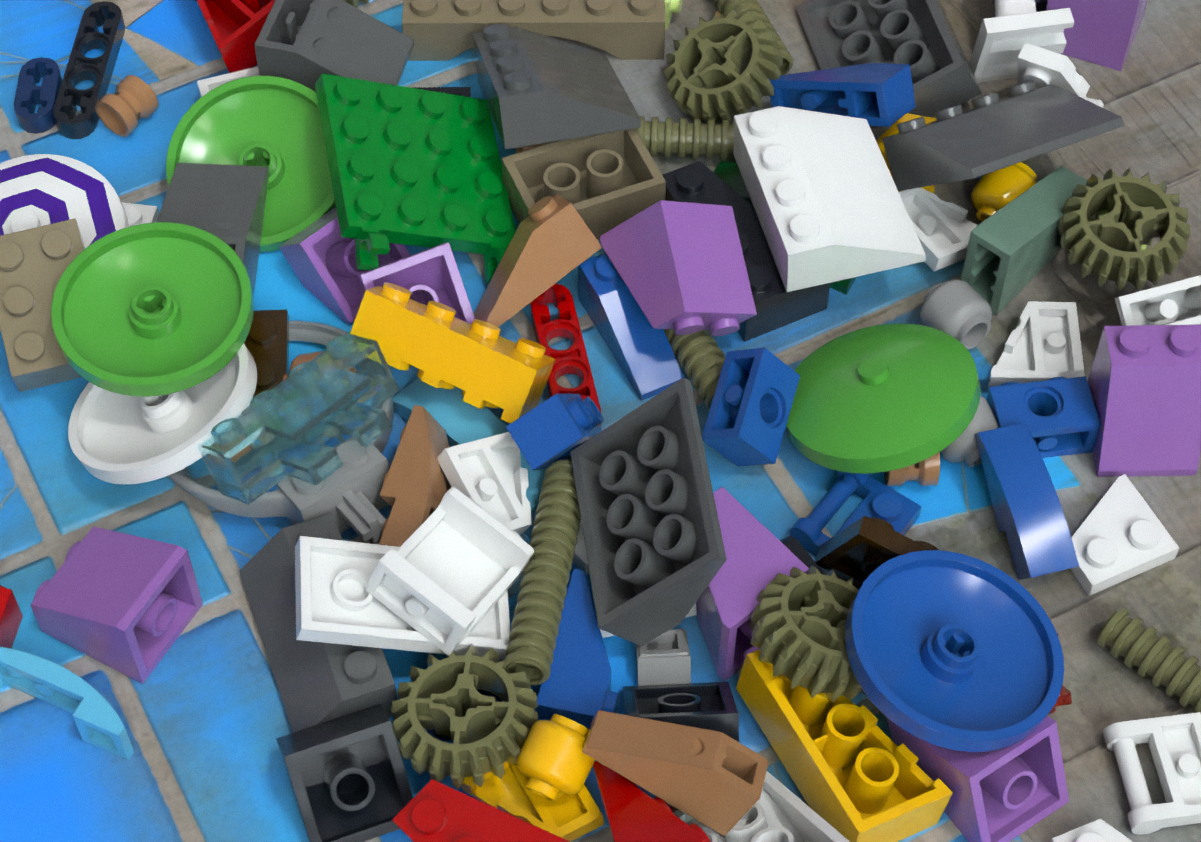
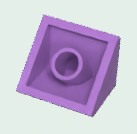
M449 242L358 275L362 299L367 289L377 286L383 287L384 282H388L411 291L410 299L427 306L429 301L439 302L456 310L454 317L470 324L475 319Z

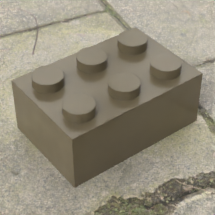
M635 128L555 141L502 158L503 184L508 193L511 210L519 224L530 216L528 211L536 202L544 197L552 196L553 198L559 194L572 203L593 235L599 240L601 235L658 201H665L666 181Z
M76 218L0 236V331L11 376L19 392L82 377L65 359L57 342L51 319V305L56 286L68 265L85 249Z

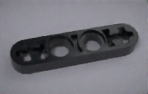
M102 1L94 3L86 8L83 13L53 110L57 128L60 134L66 138L82 139L93 133L97 127L99 116L96 113L95 105L107 94L125 33L122 11L113 2ZM103 26L104 33L99 32L98 27ZM93 49L105 50L103 55L96 58L84 56ZM84 80L96 82L93 87L86 90L74 88L76 84ZM76 105L80 106L82 113L77 114Z

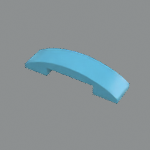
M418 377L393 397L394 410L407 421L414 405L423 406L445 429L450 447L509 432L506 428L507 425L485 406L483 409H479L462 401L464 397L462 395L463 391L456 386L452 390L435 388L421 381ZM520 451L521 468L528 469L529 486L526 490V497L530 502L532 515L536 512L539 503L545 469L532 470Z
M0 647V689L6 684L72 713L83 741L129 761L134 750L125 726L112 706L95 688L73 672L50 660L20 650Z

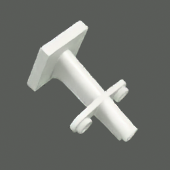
M992 0L995 6V17L983 19L969 65L977 83L1017 78L1018 56L1025 42L1058 54L1063 53L1066 46L1063 31L1066 28H1073L1074 25L1070 8L1037 12L1035 0Z

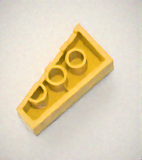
M384 282L383 287L377 286L365 291L346 345L398 370L408 371L412 365L419 369L417 376L421 381L435 388L452 390L456 386L463 390L462 395L464 397L462 401L479 409H483L484 406L504 409L500 419L510 424L538 406L556 360L544 355L546 350L544 346L524 338H518L517 343L499 336L500 328L482 320L474 319L472 324L457 319L454 317L456 310L435 301H429L427 306L410 299L411 291L392 283Z
M760 649L746 655L736 689L812 810L850 842H898L938 824L953 792L939 778L933 781L917 765L919 758L903 743L897 746L876 725L878 719L864 705L858 707L843 695L832 702L823 692L811 698L807 688L798 685L791 689V680L784 675L773 677V664L759 661Z

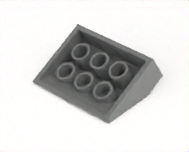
M806 0L795 6L821 70L867 63L910 64L916 107L908 112L909 114L932 117L935 116L934 112L963 104L982 94L940 0ZM870 126L871 129H873V128H878V127H882V126Z
M505 24L489 25L483 29V32L472 33L478 82L485 100H488L490 113L505 149L641 127V119L604 53L516 26L509 27Z
M1032 80L1007 88L1009 96L999 99L997 92L972 99L973 108L966 111L962 110L961 104L934 112L936 121L927 124L924 117L897 124L899 133L882 138L894 183L897 190L902 191L976 178L1123 127V120L1121 116L1054 84L1035 88L1034 81Z
M686 378L680 379L570 452L598 628L640 646L679 625L727 560L691 381Z

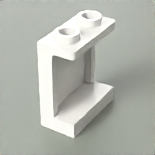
M451 487L443 496L437 509L397 551L391 548L378 561L364 590L450 656L520 577L532 557L534 549L523 541L519 534L505 527L482 509L474 499L465 496L455 487Z

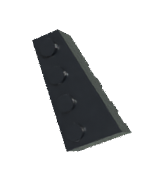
M697 161L662 175L666 181L665 201L732 206L757 315L739 324L740 329L737 332L744 342L827 309L830 283L786 292L755 208L701 161Z

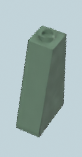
M1060 166L971 231L961 280L967 282L988 302L992 308V314L997 316L1061 250L1060 240L1062 235L1059 234L1058 225L1061 216L1064 215V212H1062L1063 205L1068 200V197L1072 196V192L1078 184L1086 185L1087 179Z

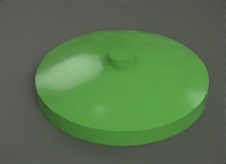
M251 76L222 84L202 96L189 108L172 135L166 160L168 186L170 185L177 162L263 166L269 168L259 253L279 250V246L336 207L317 94L298 82L275 76Z
M171 222L144 223L130 226L110 233L89 245L76 256L62 274L56 286L51 305L52 327L59 347L70 366L84 379L102 389L122 395L141 397L176 393L198 385L215 375L234 358L249 334L254 314V298L250 279L244 264L234 250L224 241L205 230Z
M906 323L882 324L846 333L812 352L795 369L800 378L786 429L790 440L802 455L828 469L847 473L867 474L893 471L919 463L949 446L965 431L973 420L978 409L981 394L974 359L967 348L957 339L941 330L923 325Z

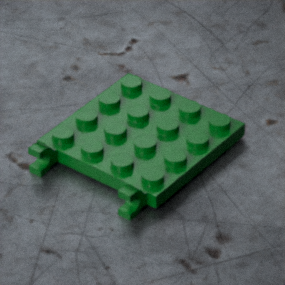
M321 73L315 83L340 233L341 237L355 239L357 269L372 270L378 268L377 254L387 255L390 251L389 243L432 248L449 242L452 251L483 254L486 284H489L516 229L508 193L503 184L502 165L488 100Z

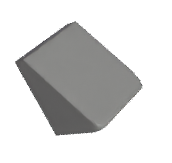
M668 630L643 646L635 644L638 686L691 683V656L686 630Z

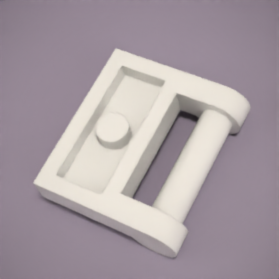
M1201 712L1117 722L1103 730L1107 748L1114 751L1131 808L1127 818L1132 833L1145 835L1165 827L1201 823ZM1136 744H1149L1166 803L1152 804L1136 751Z

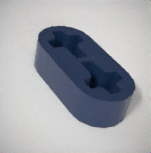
M34 58L26 62L19 73L14 110L19 126L28 133H44L56 125L53 110L62 83V76L58 64L50 58ZM41 78H43L42 85L36 86V84L41 81ZM41 104L42 107L38 108L37 113H35L36 105Z

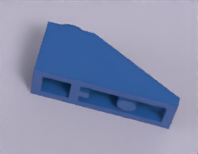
M867 63L780 75L779 79H769L774 87V96H770L772 108L782 106L867 119L869 126L889 127L916 107L910 64Z
M606 252L581 263L578 266V299L640 400L655 396L684 378L664 330L652 327Z
M574 568L564 601L559 634L556 639L557 644L553 652L554 659L551 665V674L549 679L541 684L536 712L538 713L539 720H551L553 714H558L590 729L594 715L598 710L617 713L619 693L611 691V667L602 634L598 628L597 616L584 570Z

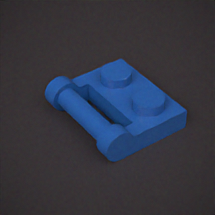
M838 471V480L811 513L806 518H799L789 532L791 536L795 537L802 544L805 550L817 556L820 545L831 539L823 534L822 530L852 493H855L864 500L835 535L863 516L887 521L894 527L896 532L905 536L919 518L922 506L871 477L869 473L860 474Z

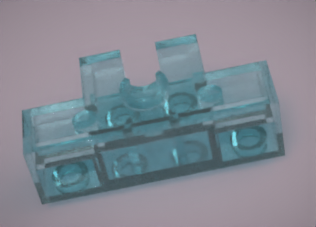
M352 334L341 335L331 340L327 344L326 350L313 360L294 367L289 372V377L275 388L256 395L251 400L250 406L243 410L236 418H229L215 425L211 430L212 436L197 445L221 494L248 505L287 475L317 486L343 465L336 449L324 445V443L332 437L338 438L339 442H343V434H348L356 437L360 446L367 447L392 428L385 411L377 407L398 392L399 389L377 341ZM358 364L359 370L355 373L349 371ZM250 445L251 450L233 463L231 458Z

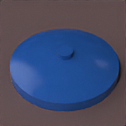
M923 550L897 556L880 565L868 576L850 606L845 625V644L849 663L858 683L872 703L887 718L906 732L928 743L966 752H987L1011 746L1029 736L1039 727L1060 695L1064 678V658L1057 632L1051 620L1038 601L1021 584L1005 572L982 560L960 553L940 550Z

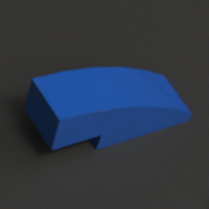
M1022 422L976 433L975 438L999 532L1006 531L1018 580L1079 567L1071 534L1059 498L1026 423Z

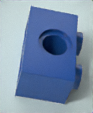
M765 347L727 352L702 434V440L737 466L775 464L800 375Z
M1086 376L1075 378L1054 377L1047 381L1020 384L1017 382H1007L999 386L989 387L986 400L994 413L999 428L1025 422L1042 458L1092 453L1101 422Z
M556 393L506 426L532 470L546 469L551 462L557 460H569L572 450L602 431L599 425L604 422V419L595 403L589 397L583 399L580 394Z

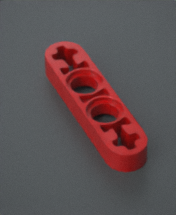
M555 283L530 303L531 320L536 341L546 348L544 355L556 359L547 381L549 395L552 397L556 393L580 394L583 399L589 397L601 413L573 297L565 286ZM554 303V306L558 308V319L551 321L549 308L545 304ZM555 337H566L573 341V345L566 350H555L548 346V342ZM574 374L579 376L583 382L575 388H564L557 383V380L563 375Z

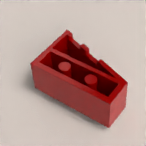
M196 0L229 73L256 66L258 63L254 44L275 0Z
M433 779L392 819L413 842H570Z

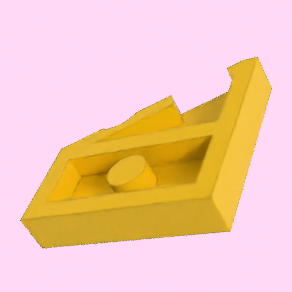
M507 762L503 763L505 774L502 779L495 776L492 772L484 774V782L481 788L475 784L473 777H465L461 785L466 793L477 800L570 842L604 825L603 815L585 784L576 795L559 793L555 802L550 801L526 789L525 786L529 778L519 771L517 765Z

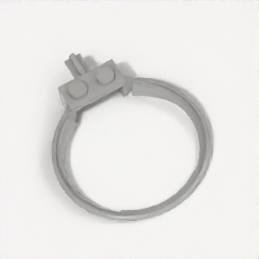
M289 321V341L312 342L332 347L351 357L366 372L372 383L376 398L375 415L367 436L361 431L276 480L275 483L278 490L271 492L231 493L216 490L197 482L183 469L168 477L193 497L226 513L254 518L288 517L291 525L333 513L340 533L352 527L364 541L371 539L374 543L378 542L382 537L381 532L386 521L379 510L389 505L380 496L384 476L390 469L388 460L382 453L389 441L394 418L391 383L383 363L346 345L350 333L342 329L316 322Z

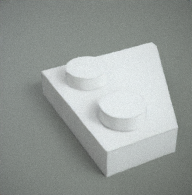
M921 187L899 192L926 254L925 263L935 272L964 260L970 233L977 226V224L966 219L968 210L954 203L942 201L937 195Z

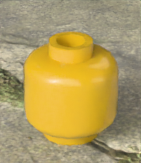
M1019 162L983 175L971 194L972 203L977 209V218L983 222L1037 183L1035 172L1023 162Z
M553 714L551 720L536 721L516 762L519 771L529 778L525 788L554 802L559 793L565 795L578 794L582 790L595 762V759L582 752L589 729L558 714Z

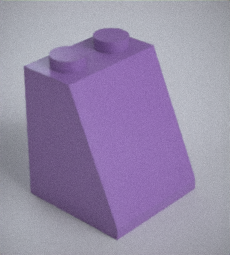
M1048 0L1046 11L1070 8L1074 25L1073 28H1066L1063 31L1066 46L1061 54L1121 71L1144 17L1147 0Z
M660 200L600 236L601 246L654 329H674L676 335H688L701 330H710L712 336H724L738 331L740 323L757 315L732 206Z
M1201 325L1104 326L1087 381L1101 422L1092 451L1097 477H1119L1124 474L1126 476L1196 475L1201 451Z
M721 487L713 494L727 560L697 600L696 616L717 675L725 682L743 667L747 654L759 650V648L750 644L753 635L752 630L748 626L751 621L750 616L756 604H759L757 597L761 590H765L767 584L774 580L778 573L790 576V570L793 567L799 568L804 573H807L809 568L726 489Z
M93 526L82 541L76 542L70 548L65 562L54 576L39 586L30 605L42 632L143 684L202 607L203 602L188 550L178 545Z
M1048 715L1039 727L1023 740L1011 746L987 752L957 751L928 743L906 732L887 718L892 741L897 746L903 743L919 758L917 765L933 781L939 778L953 792L944 812L969 842H1010L1069 802L1057 723Z

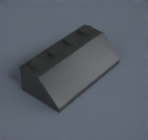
M333 513L282 528L239 572L292 733L381 704L389 718L393 717L391 712L392 701L398 699L395 682L382 648L296 640L295 546L300 536L342 540Z

